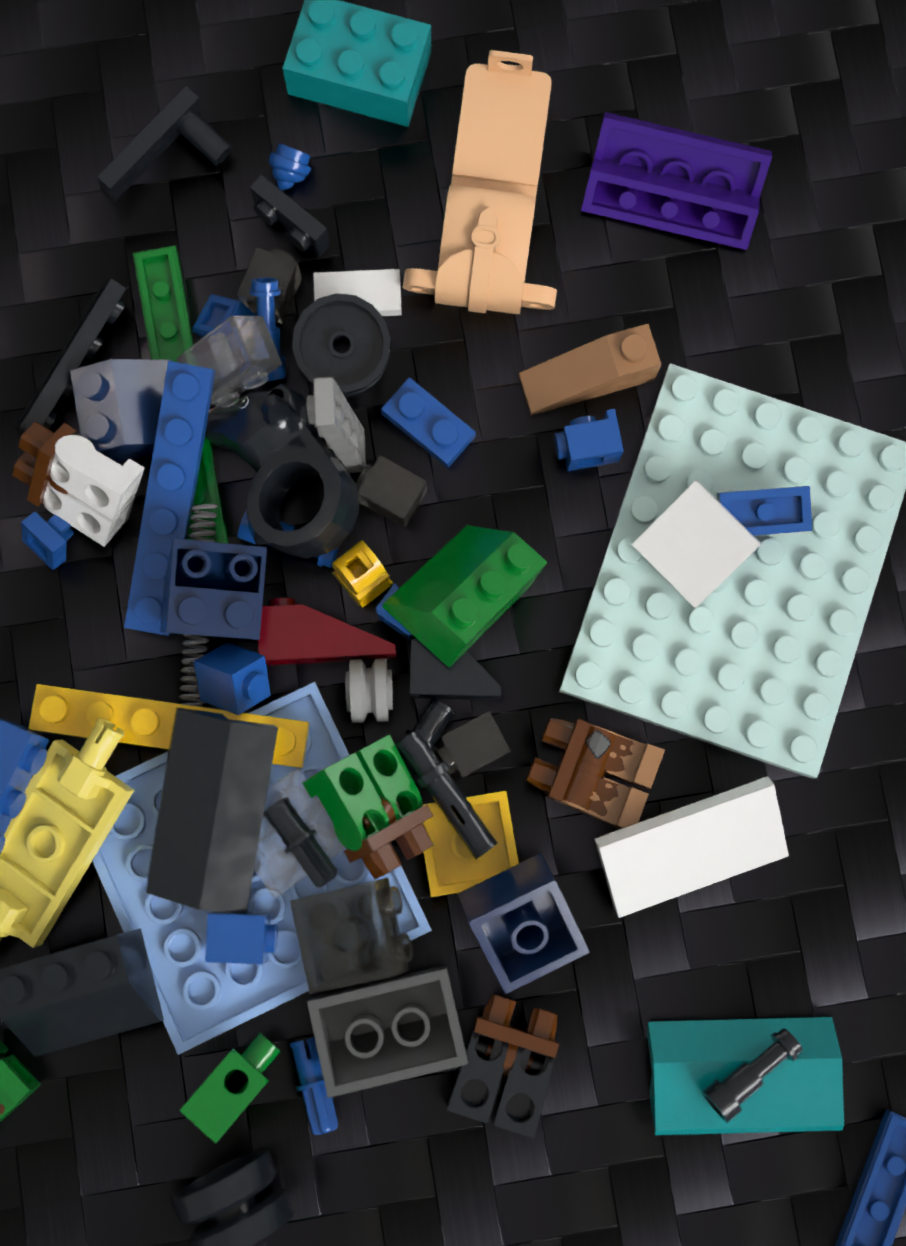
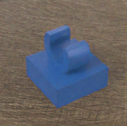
M33 512L21 522L22 541L52 570L66 561L67 540L74 532L70 529L72 526L57 515H53L46 522L40 515Z

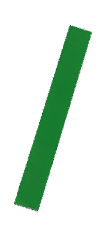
M176 246L133 253L150 358L198 366ZM205 437L193 506L213 503L218 507L215 509H198L217 514L214 518H198L216 523L212 527H198L213 530L216 532L215 535L198 537L213 539L216 543L229 544L212 444ZM191 520V521H190V526H191L192 524L196 523V522H194V521ZM190 527L187 540H193L189 537V535L193 532H196L193 531Z

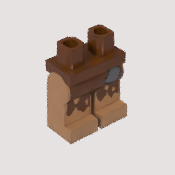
M553 718L548 719L541 742L561 749L562 752L557 765L535 757L525 780L536 788L545 791V798L563 804L617 829L637 824L649 794L607 779L605 775L643 790L651 789L665 749L632 740L580 719L573 723Z

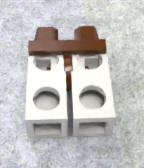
M34 422L20 437L18 448L25 452L14 465L12 476L30 486L27 501L37 507L43 502L45 508L52 514L62 518L72 527L105 547L128 520L144 467L131 459H128L123 466L96 451L88 439L75 435L76 430L65 423L54 433L38 422Z

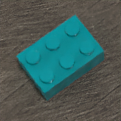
M305 0L283 66L287 93L408 127L431 55V25L341 0Z

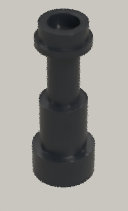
M783 1028L778 1033L774 1032L771 1035L774 1043L750 1064L744 1061L721 1082L716 1079L702 1091L706 1101L726 1123L742 1111L740 1105L764 1085L762 1079L786 1058L792 1062L798 1059L797 1055L803 1051V1048L787 1029Z

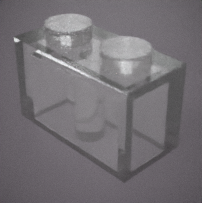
M231 316L176 358L178 363L216 370L210 405H214L215 408L233 406L240 400V394L247 389H253L266 383L269 379L267 375L282 365L263 316Z

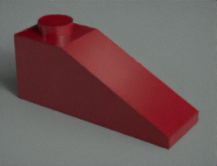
M293 598L268 600V606H262L258 648L259 654L265 656L266 666L350 662V659H362V661H371L377 658L397 659L395 644L303 604L295 605V599Z

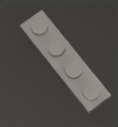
M333 377L314 379V395H308L307 413L310 424H315L319 437H324L328 449L334 451L335 457L342 462L349 473L366 472L365 430Z

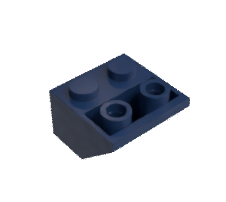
M173 539L163 589L160 632L260 640L267 547Z

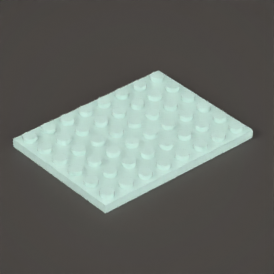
M669 364L559 692L812 779L817 778L906 491V442ZM695 480H698L716 499V493L810 486L812 531L754 536L762 544L696 608L632 546L644 531Z

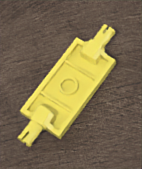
M98 718L95 727L80 751L64 740H54L47 751L43 767L37 774L32 776L25 790V804L21 812L11 819L4 834L5 845L0 854V941L2 937L11 935L20 938L32 948L43 944L134 792V789L108 772L105 767L118 742L125 734L120 727L113 730L114 723Z

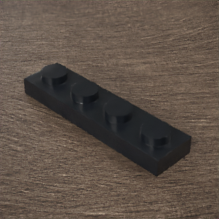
M112 278L102 283L14 426V430L23 434L34 422H38L48 429L51 428L58 415L56 411L52 410L61 395L68 398L73 392L70 370L77 369L83 359L90 361L103 342V339L98 337V334L104 324L108 322L112 325L122 312L125 303L120 298L126 290L124 286Z

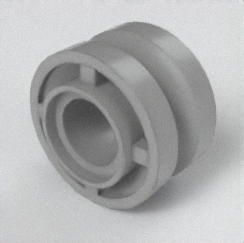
M387 658L375 659L371 668H366L362 659H350L349 671H346L345 686L347 712H351L352 723H364L368 713H373L377 722H389V710H393L392 670L387 668Z

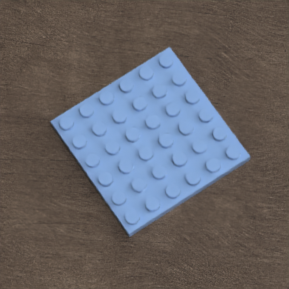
M315 682L248 713L310 723L304 767L295 768L272 764L264 812L280 799L288 797L309 829L317 831L318 834L315 836V839L338 872L332 881L322 887H316L294 855H286L284 850L287 847L275 829L263 816L247 913L270 914V924L277 925L276 953H268V961L264 964L205 962L208 913L217 911L198 910L148 894L145 891L169 751L115 776L134 789V792L92 862L123 932L141 928L164 1018L163 1023L178 1055L432 931L402 866L374 879L361 858L349 863L343 852L347 848L338 840L334 832L333 822L318 796L311 799L302 784L303 781L321 770L350 756Z

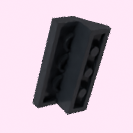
M176 707L145 888L146 893L198 910L247 913L278 728L275 725L231 720L222 713Z

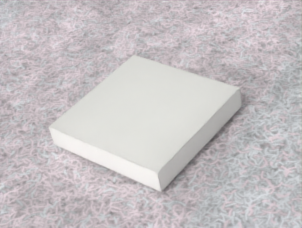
M695 480L644 531L632 546L696 608L762 543L698 480Z

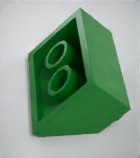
M467 525L387 599L382 607L450 668L532 585L548 562L514 532Z

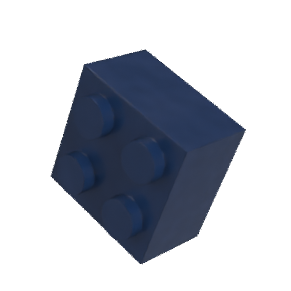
M542 853L458 893L467 920L505 994L590 953Z

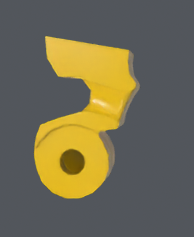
M363 540L332 562L335 570L332 574L356 604L362 608L393 585L384 566Z

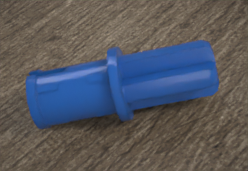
M315 1037L305 1039L309 1059L307 1058L303 1040L290 1043V1048L293 1051L300 1085L296 1086L297 1092L302 1091L311 1132L313 1135H321L337 1129L338 1120L333 1098L327 1097Z

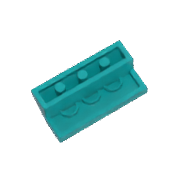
M832 1017L648 1022L647 1039L652 1068L649 1096L655 1135L843 1130L842 1056ZM783 1028L787 1029L803 1048V1051L797 1055L798 1059L792 1062L786 1058L762 1079L764 1085L740 1105L742 1111L726 1123L709 1105L702 1091L716 1079L721 1082L744 1061L750 1064L774 1043L771 1038L774 1032L778 1033Z

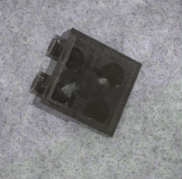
M388 877L290 900L310 994L394 977L409 971L407 962L413 958V947L409 936L406 933L400 932L397 915L402 912V898L397 887H390Z

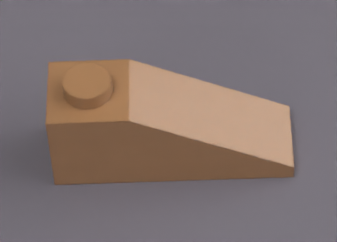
M649 324L603 336L522 371L518 376L530 415H535L652 382L655 380L662 364Z

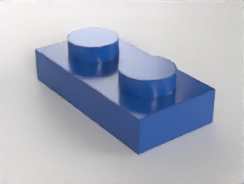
M410 377L381 409L383 416L447 469L476 437V432Z
M810 486L716 493L717 500L753 536L812 531Z

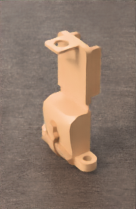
M491 50L489 51L488 65L472 64L468 67L464 83L452 181L449 186L438 271L416 268L405 269L403 289L416 293L435 295V303L467 307L468 311L486 313V310L520 315L521 307L542 310L555 308L556 289L543 285L524 283L552 85L548 74L532 71L533 57L531 55ZM501 61H512L521 65H508Z

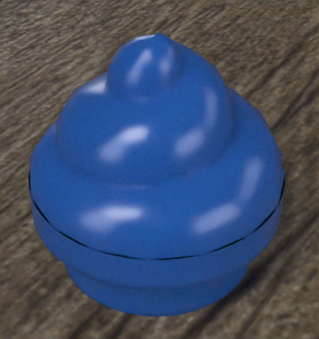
M278 143L276 152L270 153L268 162L272 167V175L277 181L279 190H287L294 186V183L303 181L309 175L311 167L308 166L311 155Z

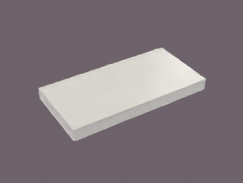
M768 776L595 838L612 903L619 918L789 856L775 786Z

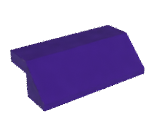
M605 112L581 211L747 250L758 216L759 197L772 159V151Z

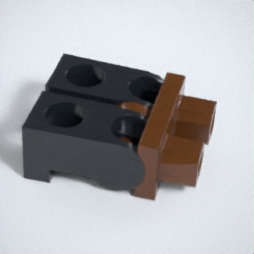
M492 993L484 1007L482 1016L476 1015L465 1048L468 1064L459 1067L446 1103L447 1111L488 1124L501 1077H505L491 1118L493 1126L535 1139L554 1058L559 1047V1043L554 1040L558 1015L533 1006L526 1030L513 1027L509 1024L516 1001Z

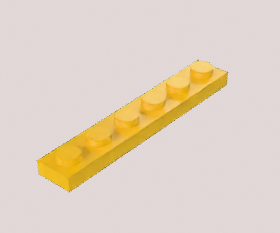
M37 684L29 730L88 738L96 725L97 719L103 718L115 724L113 730L120 727L125 732L123 738L118 743L169 750L176 707L222 713L231 720L275 725L278 728L272 764L303 768L310 723L248 713L236 715L226 710Z

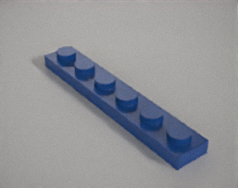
M168 361L124 628L165 636L171 635V633L160 632L164 582L172 540L188 539L190 517L192 515L191 508L194 503L216 373L214 369Z

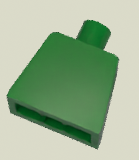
M259 1033L242 1054L232 1049L179 1111L214 1143H217L269 1081L262 1073L281 1051ZM235 1070L244 1072L248 1078V1081L239 1092L231 1091L226 1084V1081Z

